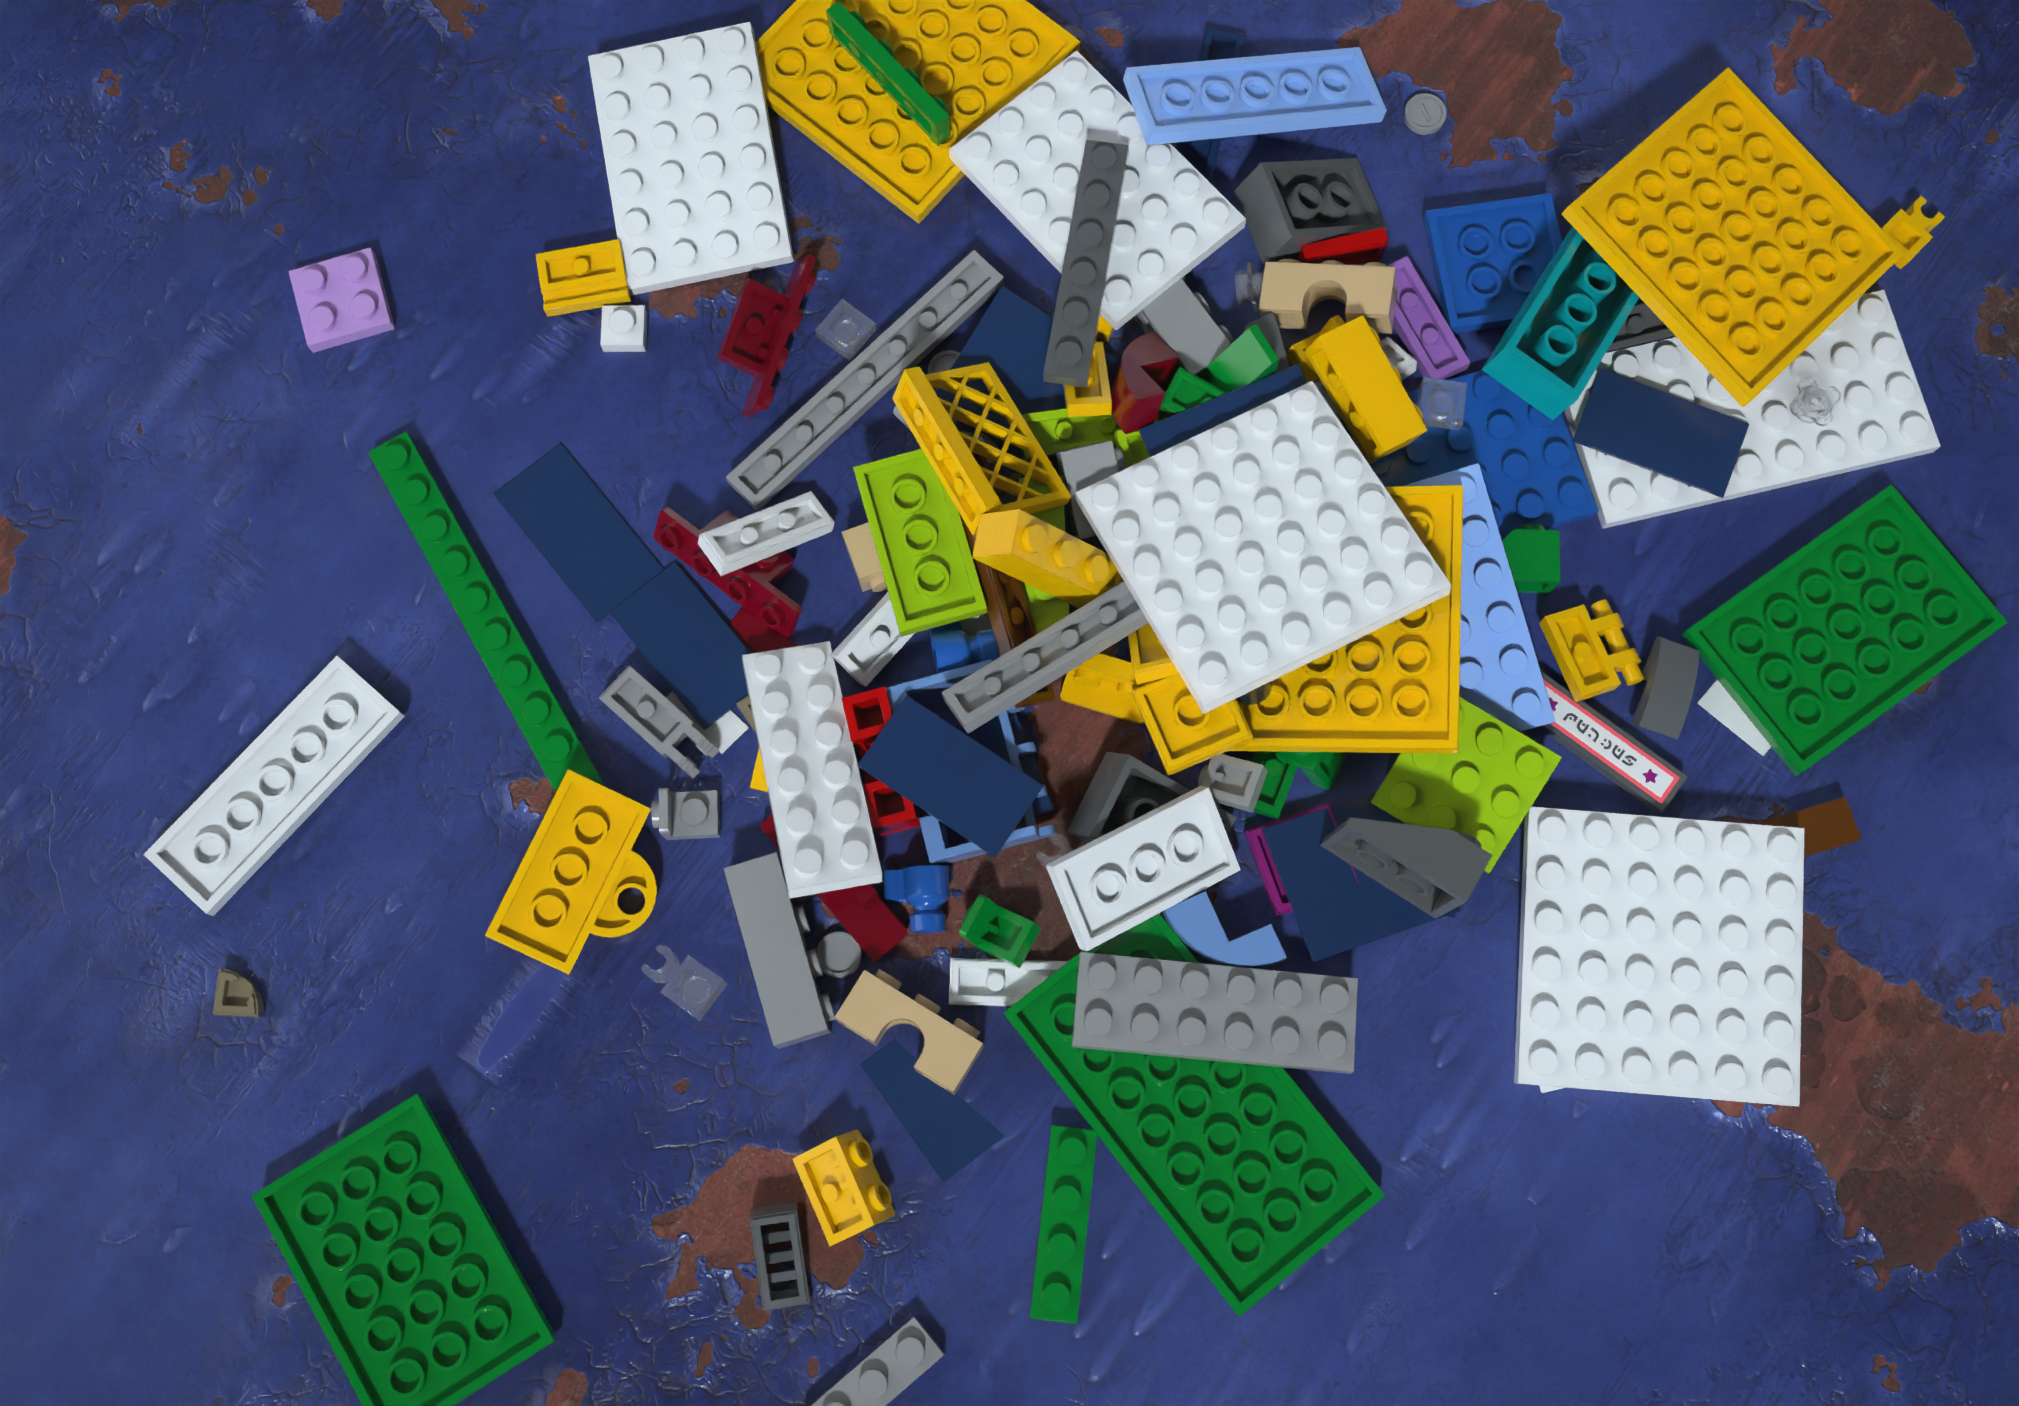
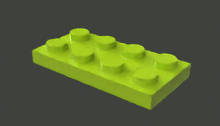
M918 449L853 467L900 636H906L987 613V606L959 511L923 450Z

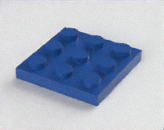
M1551 193L1426 210L1423 219L1444 319L1453 334L1504 327L1511 324L1562 243Z

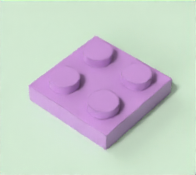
M371 247L288 271L306 343L313 353L395 329L377 258Z

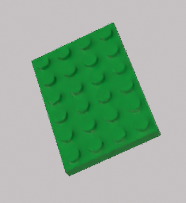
M1891 484L1687 629L1682 636L1691 648L1700 651V659L1796 777L2008 622Z
M415 1094L251 1195L363 1406H455L558 1340L422 1094Z

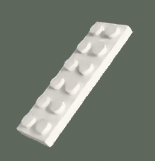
M830 641L742 655L743 669L789 899L882 882V870L854 746L841 699L843 697L834 658L830 655L832 653Z
M336 656L143 855L206 914L214 916L405 716L347 663Z

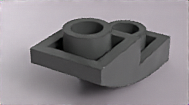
M1659 636L1656 637L1642 672L1644 679L1648 682L1631 723L1678 740L1694 692L1699 665V650Z

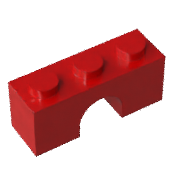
M885 686L841 698L851 741L855 744L861 759L893 715L888 690ZM864 771L866 784L862 786L871 826L875 832L883 837L921 826L919 818L923 817L921 808Z

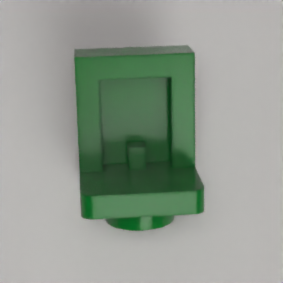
M980 894L975 903L966 911L959 935L977 949L1020 969L1041 928L1035 922L998 906L991 899Z

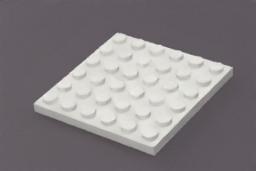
M1313 381L1075 492L1079 507L1203 714L1450 594V582Z
M1531 807L1524 820L1514 1083L1799 1107L1804 828Z

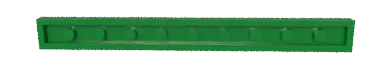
M406 431L369 451L368 453L555 793L568 769L605 786L411 436Z

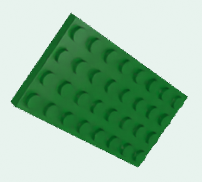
M1160 914L1143 921L1089 951H1081L1199 963ZM1077 954L1003 1014L1235 1314L1240 1317L1386 1195L1283 1067L1073 1048L1072 1035L1079 954Z

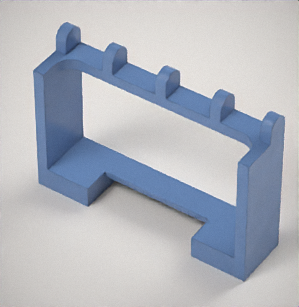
M992 659L888 687L887 690L893 714L906 695L914 700L943 692L991 663ZM1014 705L999 714V719L1010 762L1024 773L1020 757L1036 752L1034 742L1017 745L1009 714L1022 711L1025 707L1015 708ZM1043 785L1042 790L1036 798H1040L1047 795L1045 785ZM1031 804L1024 815L1027 827L1014 830L1002 849L1058 834L1056 825L1051 824L1038 828ZM922 810L923 817L919 818L931 864L946 865L987 854V852L972 842L950 847L945 824Z

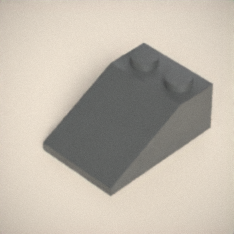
M1357 158L1262 162L1233 191L1242 214L1246 218V224L1263 265H1265V262H1278L1282 259L1297 260L1301 245L1385 227L1386 232L1388 231Z
M1106 752L1067 832L1085 843H1089L1191 790L1129 754ZM1216 806L1228 836L1237 817Z
M1352 817L1328 834L1320 844L1326 850L1435 919L1468 901L1492 857V854L1481 848V843L1475 837L1464 832Z

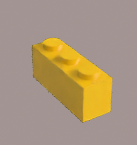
M1362 315L1320 335L1304 352L1366 461L1371 464L1411 444L1425 433L1427 428L1423 423L1421 410L1416 404L1412 403L1402 385L1399 371L1390 364L1383 352L1377 332L1368 325Z

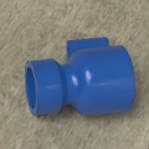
M959 621L929 629L936 674L990 659L994 661L999 658V650L993 629L978 631L972 637L963 631Z
M922 865L906 867L901 870L884 871V898L910 903L914 907V912L909 916L910 933L928 934L947 931L946 915L941 911V906L950 896L948 866Z

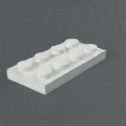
M1199 786L1046 864L1078 947L1084 951L1091 950L1241 870L1209 787Z

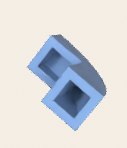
M1206 891L1164 910L1161 914L1187 949L1198 958L1210 964L1263 969L1282 963L1287 958L1271 924L1229 942Z

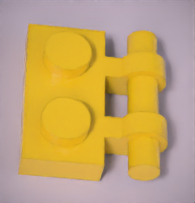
M1607 599L1600 600L1591 605L1596 619L1591 620L1583 604L1545 616L1539 622L1575 702L1615 690L1621 684L1616 672L1622 673L1627 686L1644 680V676L1638 666L1641 659L1635 648L1630 649L1621 630L1624 627L1619 613H1613ZM1600 637H1605L1612 652L1611 655L1607 654Z

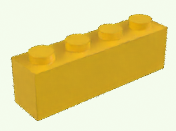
M1021 509L980 515L973 559L1077 608H1081L1124 581L1106 552Z

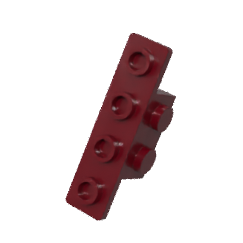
M809 253L795 264L784 295L751 279L743 283L716 359L754 376L742 410V415L750 418L762 409L767 410L775 395L776 387L771 385L776 371L780 372L787 361L789 348L785 347L789 333L793 334L796 331L803 316V310L799 309V305L803 295L807 296L816 280L817 273L812 271L816 257Z
M665 507L661 510L653 537L664 549L672 552L693 568L697 574L709 580L734 602L742 605L767 627L775 630L787 639L794 633L802 608L774 587L778 581L791 571L794 563L792 557L782 551L720 576L698 545L699 535L739 518L729 510H725L703 529L699 530L671 508Z
M772 814L761 823L760 828L779 850ZM878 883L816 894L874 962L879 961L908 935L906 928L883 903L877 891L873 888Z

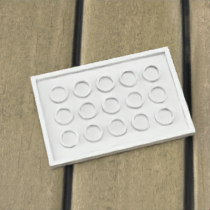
M745 22L588 56L617 239L621 243L630 296L794 262L754 30L751 23Z
M1075 51L950 148L949 157L1062 274L1086 140L1129 145L1128 161L1100 313L1115 330H1118L1170 286L1245 227L1246 218L1170 143L1146 145L1133 106L1078 51Z

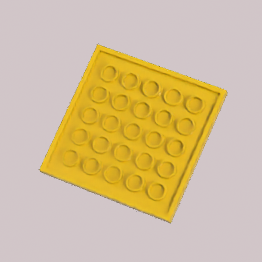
M796 0L756 41L767 106L920 224L965 175L950 159L949 149L1075 51L1079 52L1080 41L1026 0ZM837 1H840L849 12L854 10L859 13L868 26V32L877 41L879 39L886 41L895 54V60L904 69L910 67L920 78L923 89L931 97L938 96L946 104L951 114L949 117L950 137L939 146L925 134L829 33L826 10Z
M1729 67L1561 213L1742 407L1759 395L1905 254Z
M1463 485L1385 487L1450 582V594L1273 680L1271 693L1266 700L1259 704L1248 705L1237 700L1253 735V741L1229 751L1459 754Z

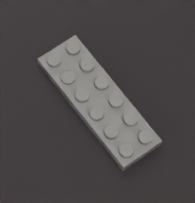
M1080 952L1072 1047L1351 1074L1354 1072L1358 978Z

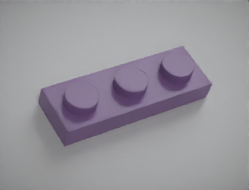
M1408 256L1387 265L1388 267H1395L1398 281L1393 326L1410 355L1417 361V367L1427 384L1432 385L1442 382L1467 370L1470 365L1469 359Z

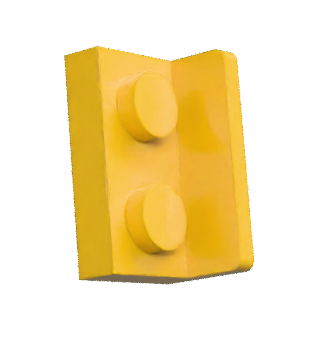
M1099 653L1066 674L1060 699L1064 702L1137 724H1144L1145 722L1131 690L1150 682L1137 685L1131 662Z
M859 1130L836 1136L792 1159L829 1246L835 1245L895 1216L891 1193L888 1187L881 1181L873 1163L871 1147L862 1138Z

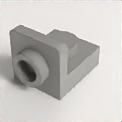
M1220 754L1212 757L1209 765L1206 764L1202 768L1198 787H1209L1214 802L1218 807L1223 804L1253 813L1268 770L1264 765Z
M659 788V801H652L651 806L653 828H659V833L666 840L720 838V793L717 790L671 792L669 788Z

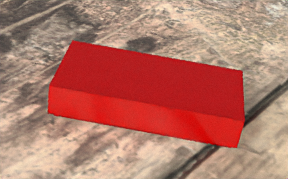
M1385 227L1301 245L1297 260L1301 263L1321 264L1323 261L1334 260L1345 265H1362L1380 261L1388 243Z

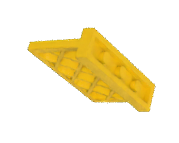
M989 362L926 375L920 366L904 369L892 399L972 535H977L981 514L1016 509L1033 513L1066 505L1069 502L1071 494ZM982 379L990 392L989 396L966 386V382ZM939 387L955 394L953 403L939 398L933 388ZM960 397L983 407L981 416L957 406ZM990 410L1005 417L1010 424V428H1005L987 420L988 411ZM954 418L976 428L973 437L959 432L951 419ZM980 431L1003 440L1002 449L999 450L977 440ZM1009 444L1025 450L1031 458L1030 463L1006 453ZM972 452L995 461L996 464L993 471L979 466ZM1001 465L1024 474L1022 484L999 475L998 472ZM1030 478L1046 484L1051 493L1044 495L1028 488ZM993 486L1017 496L1016 501L1002 505L993 490Z

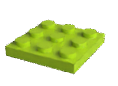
M1460 697L1459 754L1400 753L1372 798L1371 803L1406 824L1451 829L1455 832H1464L1475 837L1481 843V848L1492 854L1484 870L1490 873L1562 757Z

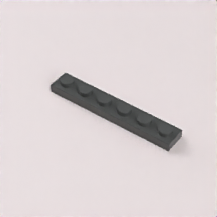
M1086 140L1043 372L1044 382L1085 388L1088 386L1128 161L1129 145Z

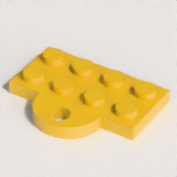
M568 769L485 936L569 975L590 933L601 937H618L640 927L654 908L657 886L655 876L649 864L642 856L631 849L651 808ZM626 888H637L645 897L644 907L637 913H625L618 905V896Z

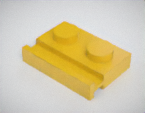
M619 239L535 254L544 301L543 308L547 317L631 302Z

